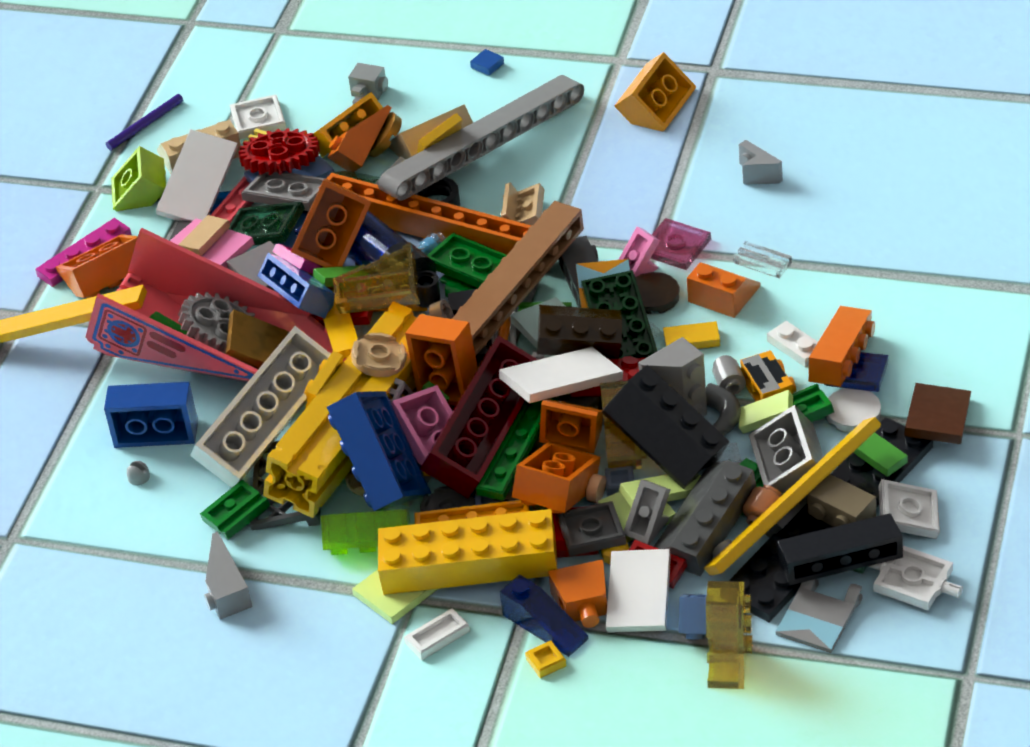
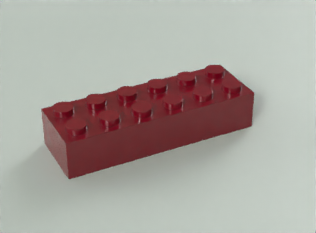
M498 335L429 451L420 470L469 498L482 479L525 402L524 398L499 378V370L538 359Z

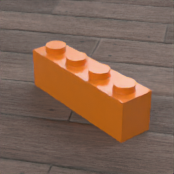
M840 306L809 356L808 382L842 386L846 377H850L854 363H858L861 351L866 349L869 337L874 335L875 321H872V310Z

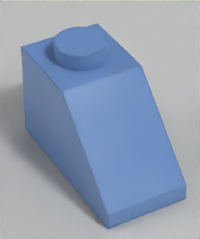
M684 594L679 597V633L686 634V639H704V634L711 633L714 595Z

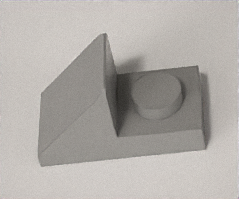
M747 140L739 144V164L742 165L743 184H776L783 181L781 160Z
M641 479L624 528V534L643 543L650 544L669 521L670 517L663 515V511L671 489Z

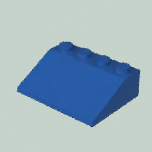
M385 391L355 392L327 406L329 422L339 433L341 449L345 455L349 456L353 464L352 473L356 480L361 482L365 491L363 494L367 505L373 508V511L386 510L431 494V490L420 470V466Z

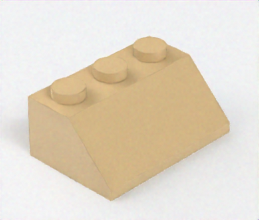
M465 104L400 133L391 140L389 148L398 157L401 156L406 160L417 154L418 140L452 115L457 113L463 119L461 129L472 124L473 121Z
M230 119L196 130L238 143L233 159L239 157L238 151H240L239 147L241 146L239 134ZM188 134L160 143L157 148V152L160 157L164 158V164L170 174L174 169Z

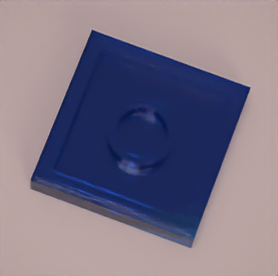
M860 352L858 363H854L850 377H846L840 388L879 392L887 369L889 355ZM824 384V385H826V386L839 387V386H833V385Z

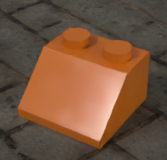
M700 262L687 277L688 302L735 318L760 288L761 284L750 278Z
M551 399L542 400L539 442H552L594 454L602 430L603 410Z

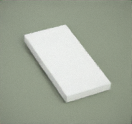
M190 129L158 203L156 214L177 221L192 222L196 218L203 220L207 215H210L237 151L238 143Z
M589 347L500 369L499 378L527 402L533 403L620 381L623 379V370L596 349Z

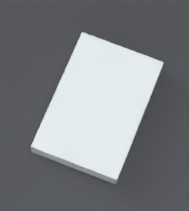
M670 549L611 551L606 616L607 633L666 631L671 562Z

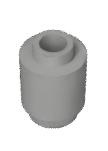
M723 355L714 361L712 373L717 385L727 389L734 395L741 392L746 385V380L737 360L729 355Z

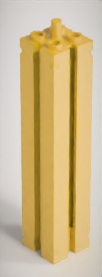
M393 301L388 307V311L383 313L367 333L388 334L395 337L396 342L400 345L402 342L407 352L404 368L399 373L389 377L369 376L359 371L353 365L350 354L276 444V448L272 449L267 455L265 472L269 473L264 481V497L282 505L289 501L294 503L293 510L311 518L315 517L319 507L325 504L353 466L349 456L345 455L341 449V438L338 431L329 422L327 406L355 392L385 391L388 398L392 400L393 397L389 392L391 388L397 389V386L394 384L396 378L405 381L413 391L416 384L405 332L417 319L412 312L413 309Z

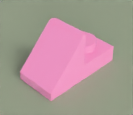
M636 227L618 260L629 259L630 271L633 270L635 277L654 272L658 269V266L651 262L650 258L660 240L643 228Z

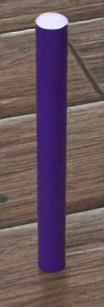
M176 94L107 141L106 147L109 150H113L182 103L183 97L180 94Z

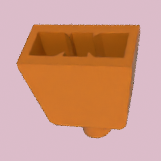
M603 560L548 571L551 595L566 621L571 623L581 620L584 627H595L599 623V616L607 614Z

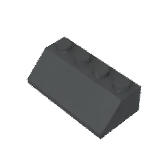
M729 460L707 467L654 547L670 549L671 554L686 560L687 567L685 571L701 577L705 571L704 567L714 557L712 555L714 548L725 540L743 513L742 507L756 487L753 469Z

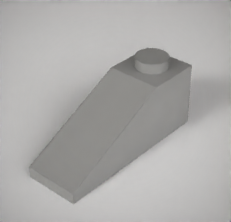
M218 532L213 533L205 580L208 593L204 594V598L209 610L215 609L221 620L251 608L252 603L248 586Z

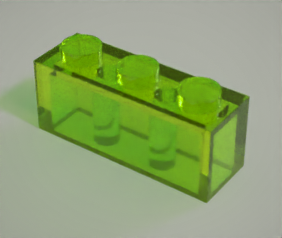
M409 508L321 515L323 550H330L331 555L348 554V548H359V553L377 552L378 528L410 525Z

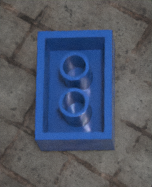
M190 382L108 386L104 411L114 448L195 444L198 417Z

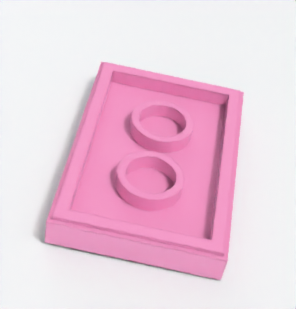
M196 218L170 241L178 245L202 220ZM228 229L202 257L227 268L228 260L245 253L254 245L253 238Z

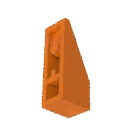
M387 105L341 136L336 135L329 145L331 151L327 158L351 174L360 169L392 107Z

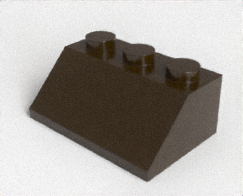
M539 305L537 354L560 355L593 347L606 358L619 359L622 341V316L620 310Z

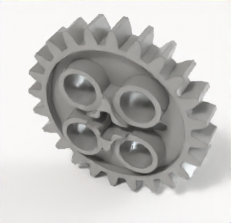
M205 292L204 296L196 293L195 297L189 295L188 300H184L178 316H180L178 322L182 324L181 330L188 331L187 336L194 337L195 340L222 353H226L229 314L233 309L252 317L255 316V313H247V306H238L239 301L237 300L233 303L230 302L228 296L222 299L218 293L214 297L208 292Z

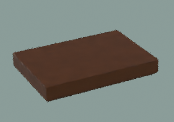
M915 383L904 436L961 444L971 391Z

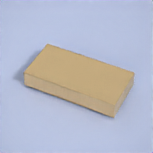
M207 215L178 245L202 256L230 228L229 221Z

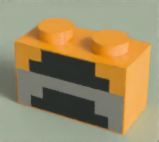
M771 350L740 360L741 371L746 380L745 386L755 402L789 390L791 394L796 392L793 378L787 376L782 361L780 359L777 360Z

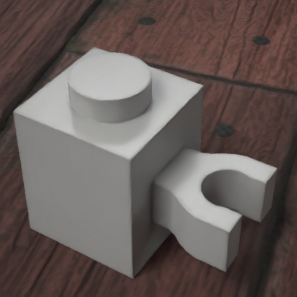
M357 63L348 76L351 96H355V99L352 101L353 104L370 92L378 100L388 87V78L385 76L384 67Z

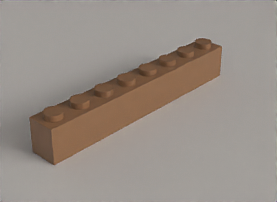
M554 201L548 209L543 211L535 224L529 227L528 232L522 239L516 242L508 255L502 258L495 270L488 274L481 286L474 290L468 301L458 309L452 319L469 322L475 356L584 230L582 209Z

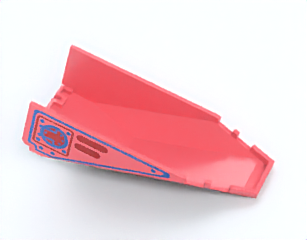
M141 228L128 269L130 273L126 275L119 289H117L119 291L144 285L147 294L142 308L132 310L98 294L85 336L90 343L94 344L93 349L108 356L248 382L258 369L149 318L157 311L182 326L178 322L180 317L178 313L184 300H188L189 295L195 297L196 293H200L204 296L205 292H208L212 297L216 293L222 299L228 296L229 301L232 303L237 300L239 301L238 306L248 307L247 313H255V318L290 332L296 326L328 352H333L325 326L311 316V313L298 309L278 292L144 228Z

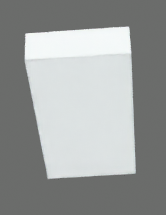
M451 608L404 636V641L422 661L469 633L470 627Z

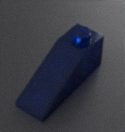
M519 574L500 591L503 616L544 642L552 640L558 650L569 657L588 640V635L541 587Z

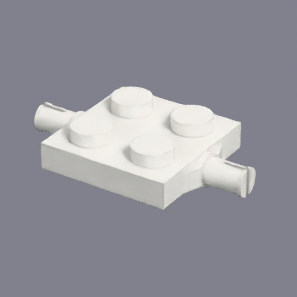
M903 546V558L868 566L880 570V574L873 583L874 592L925 610L930 609L936 597L941 593H946L956 598H959L962 594L963 586L947 582L953 571V562Z

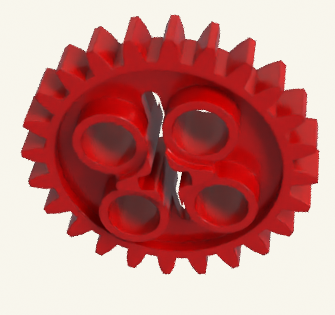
M287 128L285 131H280V129H277L275 132L267 131L265 135L259 133L257 138L250 137V141H244V146H240V151H238L241 167H244L245 170L251 169V173L259 171V175L268 172L269 175L278 172L281 175L285 171L291 173L294 168L301 170L302 165L309 166V162H315V157H319L320 148L317 136L314 137L313 133L307 134V130L299 132V129L290 131Z

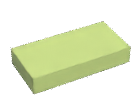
M786 390L741 407L739 429L742 433L760 428L792 407L793 395L791 392Z

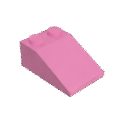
M438 385L391 402L415 458L421 465L453 412Z

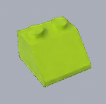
M141 146L134 151L111 178L113 210L123 211L152 206L158 199H161L166 187L164 158Z

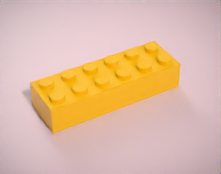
M551 509L378 528V574L383 595L548 577V571L558 569L556 535Z

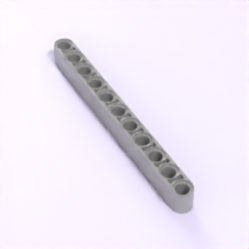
M559 75L386 170L380 176L378 187L384 193L403 201L577 104L584 95V86L565 75Z

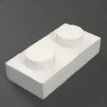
M788 321L783 322L767 333V342L802 366L807 367L809 365V356L818 341Z

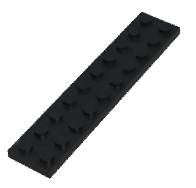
M887 417L880 422L881 427L875 433L908 455V463L887 477L852 453L831 473V475L876 496V508L879 506L878 486L881 479L900 483L933 448V440L904 436L905 426ZM807 503L781 531L773 534L720 589L721 598L732 603H744L746 611L770 622L796 595L801 583L789 585L779 564L777 541L833 526L809 515Z

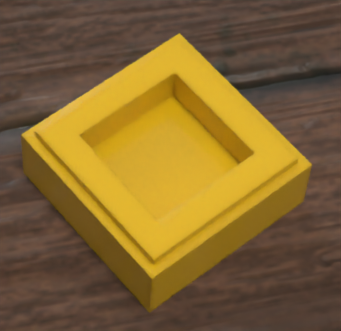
M552 640L525 652L526 660L539 678L566 667V659Z

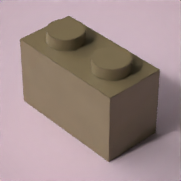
M831 474L807 494L808 514L833 527L876 517V496Z

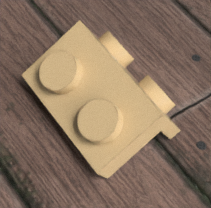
M511 182L505 184L501 218L534 225L541 217L545 190L541 184H535L518 192Z

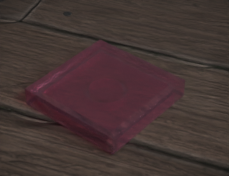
M665 218L652 234L660 242L650 259L687 270L710 242L711 232Z

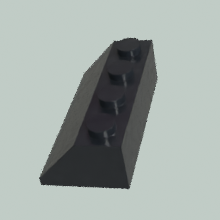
M648 365L630 378L602 411L614 425L683 489L698 478L707 467L712 466L718 461L730 442Z

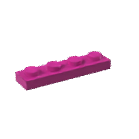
M116 218L111 219L35 269L37 277L54 287L63 281L55 268L56 266L121 234L132 236L130 228Z

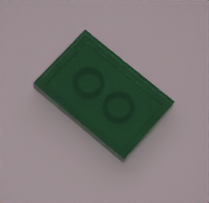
M302 202L240 208L230 223L229 229L252 237L254 245H262L268 241L272 243L286 242L305 207Z

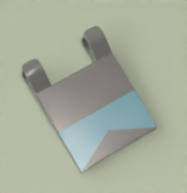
M817 579L802 582L776 630V635L832 653L855 608L863 599L860 593L862 586L850 584L845 599L842 601L814 592L819 585Z

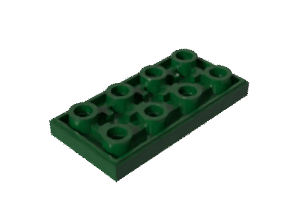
M633 270L581 281L587 308L621 311L622 341L619 359L625 356L647 358L657 352Z

